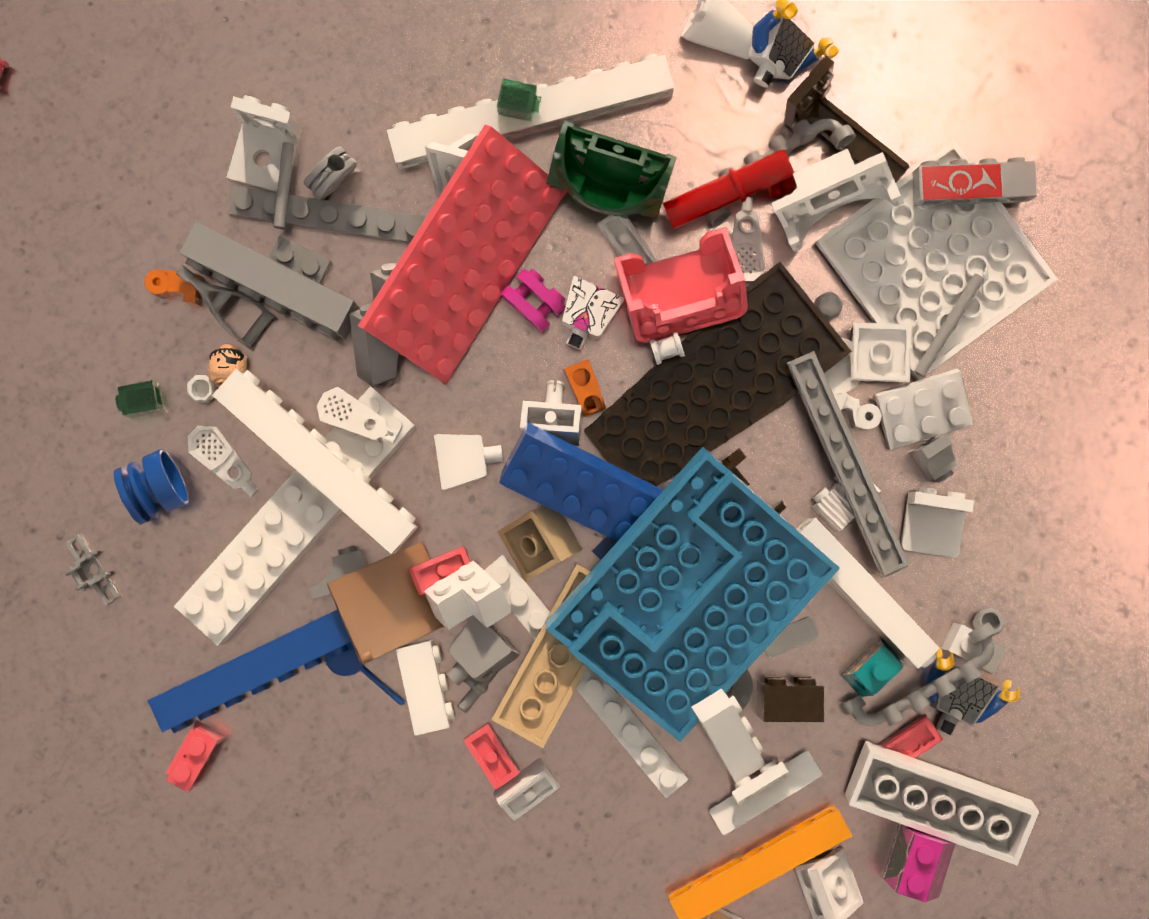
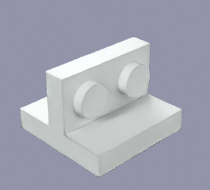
M469 133L449 146L436 142L425 146L438 198L477 138V135Z
M844 847L832 850L824 858L808 860L795 867L813 919H847L864 904Z

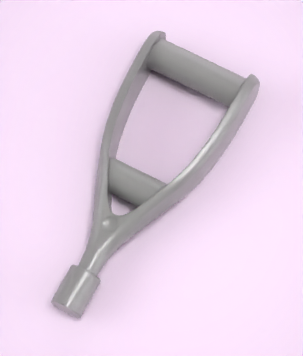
M183 265L176 272L178 277L186 283L190 282L199 291L218 323L249 349L253 348L252 344L272 319L275 320V315L242 293L203 282L194 277V273ZM210 291H219L210 302L208 293ZM231 294L243 298L263 311L243 338L234 333L217 315Z

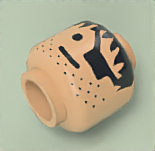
M221 345L220 349L214 350L209 355L208 378L219 388L235 369L243 373L246 372L247 356L234 345Z

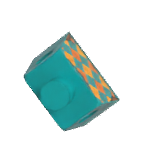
M879 638L841 676L858 695L861 694L862 697L874 696L903 669L904 665L897 654Z

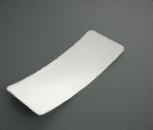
M807 617L788 625L765 649L768 657H774L792 648L818 639L819 635L812 618Z

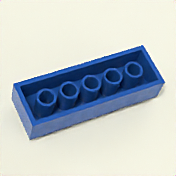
M529 422L504 465L499 484L617 542L663 491Z

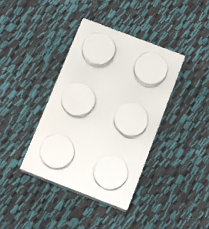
M958 369L874 394L877 407L882 414L881 424L887 448L890 450L973 425L961 371Z

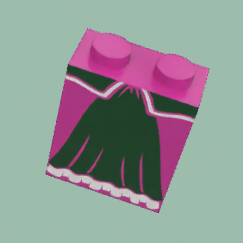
M899 823L882 878L898 894L925 903L940 896L955 843Z

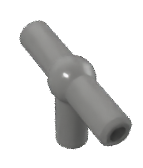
M496 674L485 682L476 681L469 675L463 682L470 686L471 689L458 704V708L467 713L479 696L487 691L489 683Z

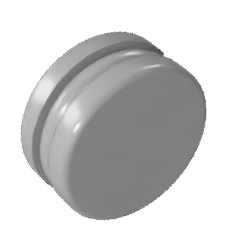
M338 146L329 152L309 172L303 183L315 193L319 200H323L350 176L357 166V161L353 157L350 158L342 146Z

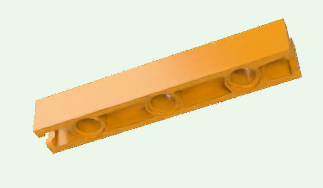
M833 805L669 894V901L679 919H702L851 838L852 834L841 813Z

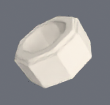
M195 375L187 383V394L195 402L209 403L214 398L212 395L216 392L217 387L207 375Z

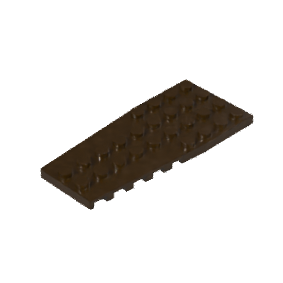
M780 261L746 287L748 310L743 316L692 331L681 342L685 354L684 357L677 355L662 360L661 364L651 368L634 386L629 388L613 405L608 407L592 424L586 427L584 432L608 463L657 487L680 472L702 447L709 452L713 451L797 395L799 392L786 365L787 362L814 351L825 373L852 351Z

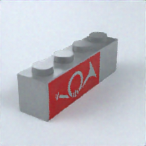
M1024 157L1010 158L1007 162H997L995 158L979 160V163L969 164L965 159L950 161V164L939 165L938 161H924L912 172L914 206L1029 202L1037 196L1035 161H1025Z

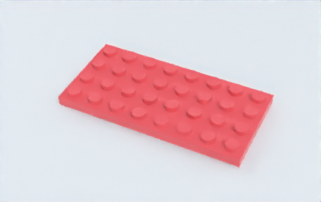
M484 125L358 326L446 384L500 299V293L512 280L567 191L546 184L548 174L492 126Z

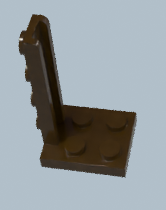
M825 55L787 98L784 123L792 130L801 120H807L811 125L821 119H833L842 126L850 125L856 137L849 145L840 150L848 149L852 160L857 164L883 152L894 181L897 183L909 169L908 163L825 97L832 88L831 81L835 76L833 74L835 62ZM824 130L820 132L822 136L832 143L830 140L832 131Z

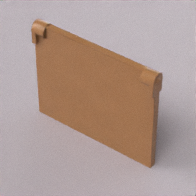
M422 542L327 583V587L361 665L444 627L434 616L426 595L419 596L409 568L430 560Z

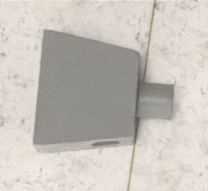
M472 615L448 650L457 663L447 675L458 686L469 675L476 681L485 682L515 660L520 654L493 625L486 628Z

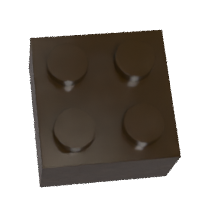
M764 676V681H757V716L763 722H824V686L816 682V679L811 678V676H793V681H786L782 676Z

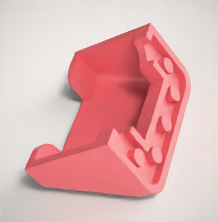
M726 227L707 232L700 239V250L646 265L642 256L638 254L628 253L614 258L615 268L637 341L640 343H650L649 340L651 339L655 341L672 336L673 332L676 331L680 335L740 318L747 312L748 302L745 278Z

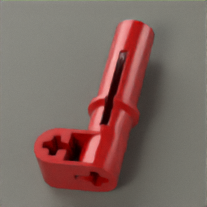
M784 148L739 169L730 168L728 169L729 173L663 202L673 229L739 200L742 203L746 202L748 196L766 188L772 199L782 198L791 194L797 188V184L793 176L794 170Z

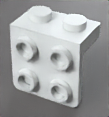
M919 487L918 492H909L901 540L903 550L951 558L957 557L960 552L965 513L973 512L974 500L965 499L966 494L958 492H948L947 496L936 495V489Z

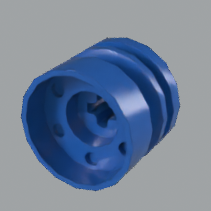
M159 449L142 458L143 469L136 462L128 463L127 468L120 467L114 470V481L121 501L131 517L140 525L149 522L150 517L153 519L160 517V505L167 512H171L189 502L183 478L174 461L164 449Z

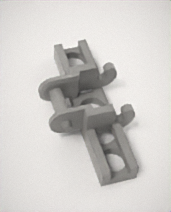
M77 534L71 540L66 541L67 548L76 560L74 562L76 566L74 568L70 566L68 568L69 571L66 573V576L71 575L78 586L75 590L79 591L82 589V591H85L87 585L93 586L105 605H109L121 597L108 577L111 574L110 571H104L95 557L97 554L96 550L91 551L81 534ZM76 540L82 547L80 551H76L73 547V543ZM85 552V553L87 554V555L81 557V554H82V553ZM91 564H96L99 568L96 575H91L88 571ZM83 568L89 578L85 582L82 581L76 572ZM104 580L106 585L99 587L97 583ZM107 588L110 589L114 596L112 599H107L104 595Z

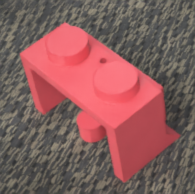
M197 720L166 771V774L169 775L166 780L186 792L194 789L199 783L196 781V778L204 764L208 761L215 745L223 741L225 736Z

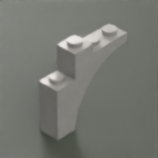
M396 263L384 264L381 266V269L370 272L373 300L395 268ZM366 304L361 306L360 310L349 313L357 377L374 386L397 377L399 353L358 326L371 305Z

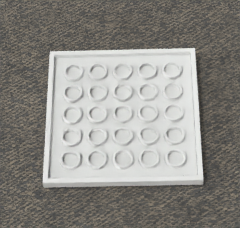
M956 141L928 160L938 161L939 165L950 164V161L965 159L968 161V164L971 163ZM911 172L896 183L903 199V204L894 206L886 200L873 199L819 238L815 244L874 323L912 324L910 373L918 381L923 377L917 375L914 370L975 273L981 275L985 280L926 375L1058 279L1002 203L914 206L913 175Z

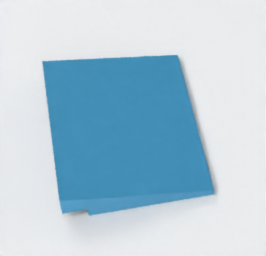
M702 447L548 618L545 626L549 633L569 648L571 654L681 742L699 722L691 707L720 689L726 693L835 575L840 567L709 451Z

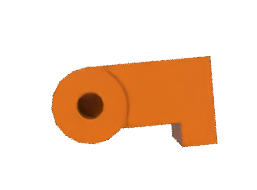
M157 269L150 271L146 275L144 280L145 287L155 296L160 298H167L171 295L183 296V302L193 306H201L202 296L190 282L186 283L176 275L177 271ZM194 273V277L205 282L204 277Z
M588 359L563 369L576 400L581 405L584 417L606 409L600 393V387Z

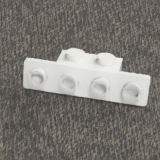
M809 751L803 752L785 764L783 762L776 764L775 761H772L760 769L761 774L751 780L748 776L734 785L736 790L732 791L733 795L709 810L723 835L729 834L821 778L822 772Z

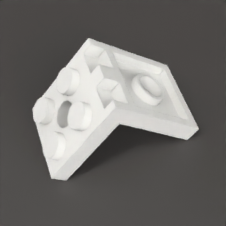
M244 95L243 99L233 96L230 108L242 122V126L226 178L229 181L277 193L283 142L294 144V161L302 129L291 112H289V108L283 105L272 103L270 107L260 104L261 101L251 96ZM263 152L270 154V162L266 166L256 165L255 159L258 154Z

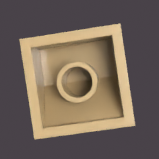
M544 505L533 509L497 531L525 581L582 550L565 517Z

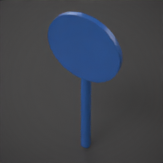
M352 642L346 644L347 651L335 657H332L330 652L324 655L326 665L333 673L340 676H351L361 671L401 706L404 704V701L364 665H361Z

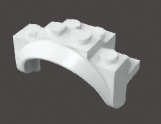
M848 149L793 173L799 190L772 202V205L785 230L792 250L796 252L802 249L804 238L810 228L826 214L843 205L874 198L886 200L894 206H899L904 202L883 152L855 165Z

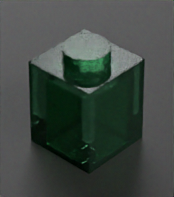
M503 78L497 102L498 115L532 122L533 114H539L542 96H538L537 85Z
M151 380L117 387L119 395L115 397L116 406L123 416L132 418L164 411L160 384Z

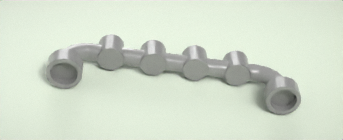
M821 119L811 125L807 120H802L793 127L795 135L787 140L782 135L774 137L768 143L770 148L768 152L761 156L758 151L750 152L744 157L743 162L745 165L750 164L783 148L788 156L791 150L801 144L804 145L811 142L818 133L824 130L833 132L830 140L836 149L849 145L855 139L856 134L850 125L842 126L833 119ZM729 166L723 169L718 176L721 177L729 173L728 169H734V167ZM725 206L707 214L706 217L712 226H716L726 221L730 217L731 212Z
M987 622L968 633L974 644L980 642L982 645V652L979 656L940 676L875 714L865 713L862 707L867 704L861 694L842 704L841 708L846 716L852 713L858 722L867 726H876L885 721L891 726L905 718L902 714L903 711L912 707L917 712L930 704L928 700L930 696L938 693L940 698L956 690L955 682L964 678L966 683H969L980 677L982 673L979 669L987 665L994 655V643L990 636L995 633L994 629Z

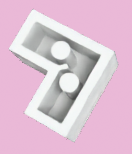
M474 561L460 567L459 570L443 580L437 581L433 586L424 591L434 616L448 630L472 615L488 628L512 613L502 586Z

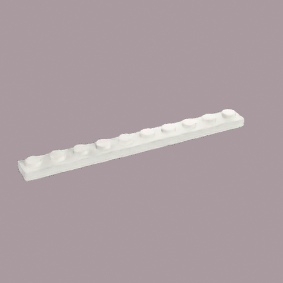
M502 555L484 571L502 586L510 610L532 637L536 639L550 611L506 557ZM587 667L576 690L665 798L669 797L689 779L615 689Z

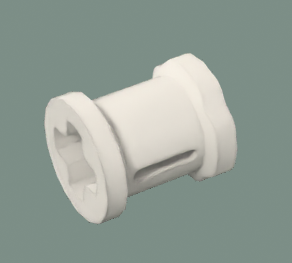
M677 331L673 332L672 336L657 341L654 339L649 340L657 365L661 364L662 360L677 355L680 357L685 356Z

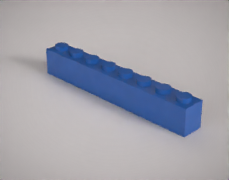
M335 610L147 701L161 732L171 729L174 734L190 726L187 720L198 716L201 721L216 714L214 708L223 703L228 708L243 701L240 695L250 690L252 695L268 689L267 682L275 678L280 683L295 676L293 670L302 665L307 670L322 663L320 657L329 652L332 657H335L347 651L346 644L350 643L351 639L338 610Z

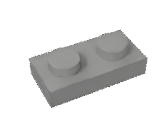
M280 235L268 256L269 259L319 284L322 283L332 264L330 260Z

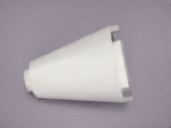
M698 0V6L694 13L691 12L681 36L687 41L746 60L749 59L748 52L752 44L753 25L728 0Z

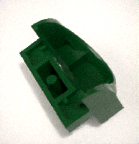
M564 121L555 146L546 184L566 190L573 197L572 202L600 213L619 216L625 219L630 214L639 213L643 216L657 219L677 156L655 152L574 126L573 123ZM576 155L585 157L583 165L580 163ZM641 176L650 178L639 183Z

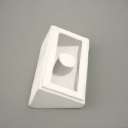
M537 759L522 770L519 775L496 789L494 795L498 804L514 822L561 787L543 761Z

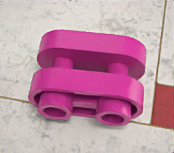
M523 269L516 276L521 285L516 290L508 285L500 295L533 327L543 333L550 325L545 317L550 312L559 316L565 309L563 302L566 299L555 288L551 290L546 288L542 284L544 281L543 277L534 269L530 271ZM529 292L542 303L537 310L524 299Z

